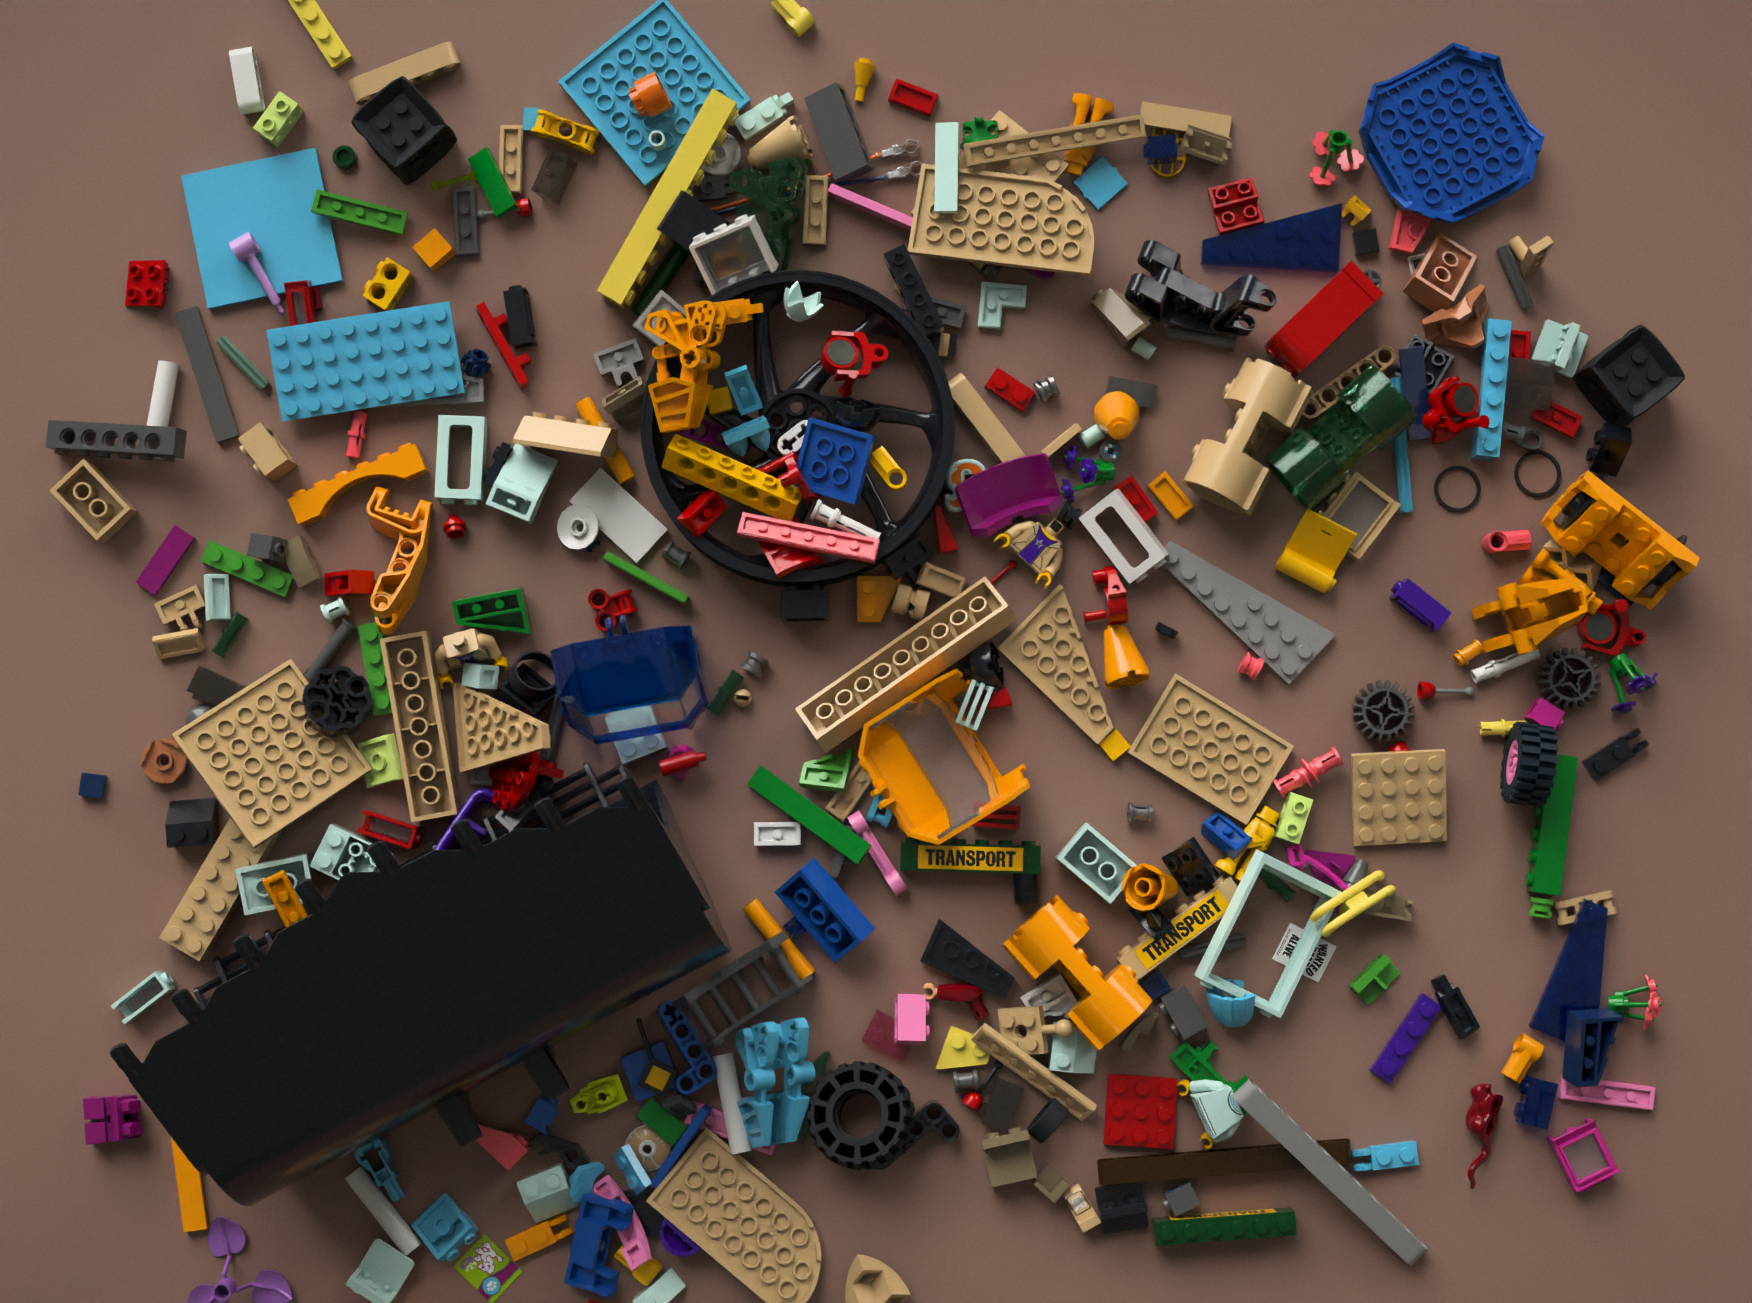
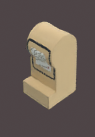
M1079 1184L1070 1187L1063 1193L1083 1233L1102 1223Z

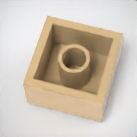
M261 422L238 438L242 444L239 446L241 451L247 458L250 457L255 462L253 464L254 469L260 476L263 475L266 479L270 478L276 482L298 466L272 429Z

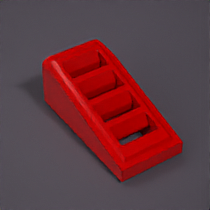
M935 506L933 511L938 552L940 554L957 552L958 546L942 508Z
M1003 688L993 692L986 709L1013 705L1007 689ZM985 696L979 699L975 711L980 710ZM973 701L967 704L965 711H970Z

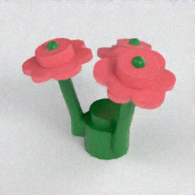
M1330 130L1327 134L1322 131L1316 133L1312 146L1315 147L1317 155L1322 156L1325 154L1327 159L1323 169L1313 167L1312 172L1309 174L1315 185L1328 187L1335 181V176L1328 169L1334 154H1340L1341 157L1338 158L1337 163L1341 165V170L1344 172H1349L1351 169L1354 171L1358 170L1359 165L1364 162V156L1359 154L1358 150L1351 149L1353 141L1348 139V135L1344 131Z
M1645 975L1646 986L1626 991H1615V995H1609L1608 998L1611 1010L1627 1018L1642 1020V1031H1645L1646 1026L1651 1027V1023L1654 1021L1652 1017H1659V1012L1662 1011L1663 1005L1662 999L1658 997V985L1655 984L1654 979L1649 980L1648 975ZM1648 990L1650 993L1649 1002H1629V997H1624ZM1629 1007H1646L1644 1016L1625 1011H1629Z

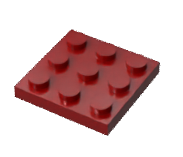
M1107 1073L1103 1144L1174 1149L1178 1078Z

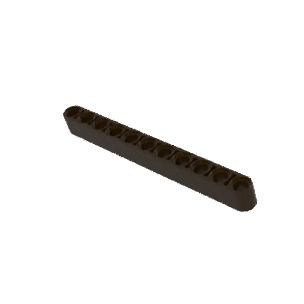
M1350 1139L1316 1140L1339 1164H1352ZM1282 1144L1097 1160L1098 1181L1100 1185L1306 1168Z

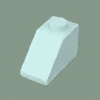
M671 1267L635 1295L633 1303H668L686 1284Z

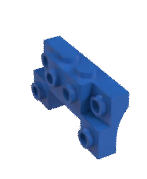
M593 1192L583 1194L578 1220L575 1223V1235L570 1246L571 1253L564 1283L572 1287L595 1292L606 1298L615 1295L620 1272L605 1266L613 1228L619 1231L630 1229L635 1206L616 1198L609 1200Z

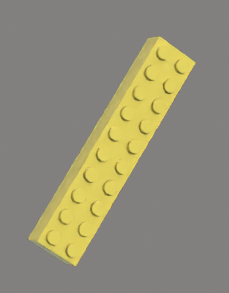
M712 88L598 287L597 291L601 296L624 309L626 305L631 306L637 295L634 291L638 285L642 286L648 276L646 270L649 265L654 266L660 255L658 254V249L661 245L665 246L669 240L657 230V227L681 190L692 197L694 196L692 194L694 186L699 187L703 181L706 165H712L716 158L715 150L717 146L722 147L728 136L726 133L729 125L733 127L739 117L737 102Z

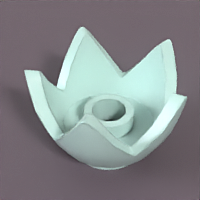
M798 281L790 289L786 287L784 291V307L787 311V316L797 322H803L814 317L824 306L820 303L821 292L803 298Z

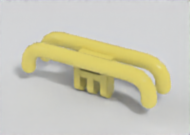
M1377 870L1322 904L1311 914V921L1317 922L1327 912L1343 903L1339 909L1340 916L1323 928L1322 936L1329 937L1343 924L1384 898L1395 894L1396 888L1393 885L1384 887L1370 897H1367L1363 890L1376 881L1380 882L1384 879L1385 874L1383 871Z

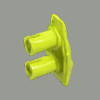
M618 1074L587 1083L588 1086L580 1089V1093L569 1100L574 1113L587 1112L588 1114L595 1112L600 1114L628 1101Z

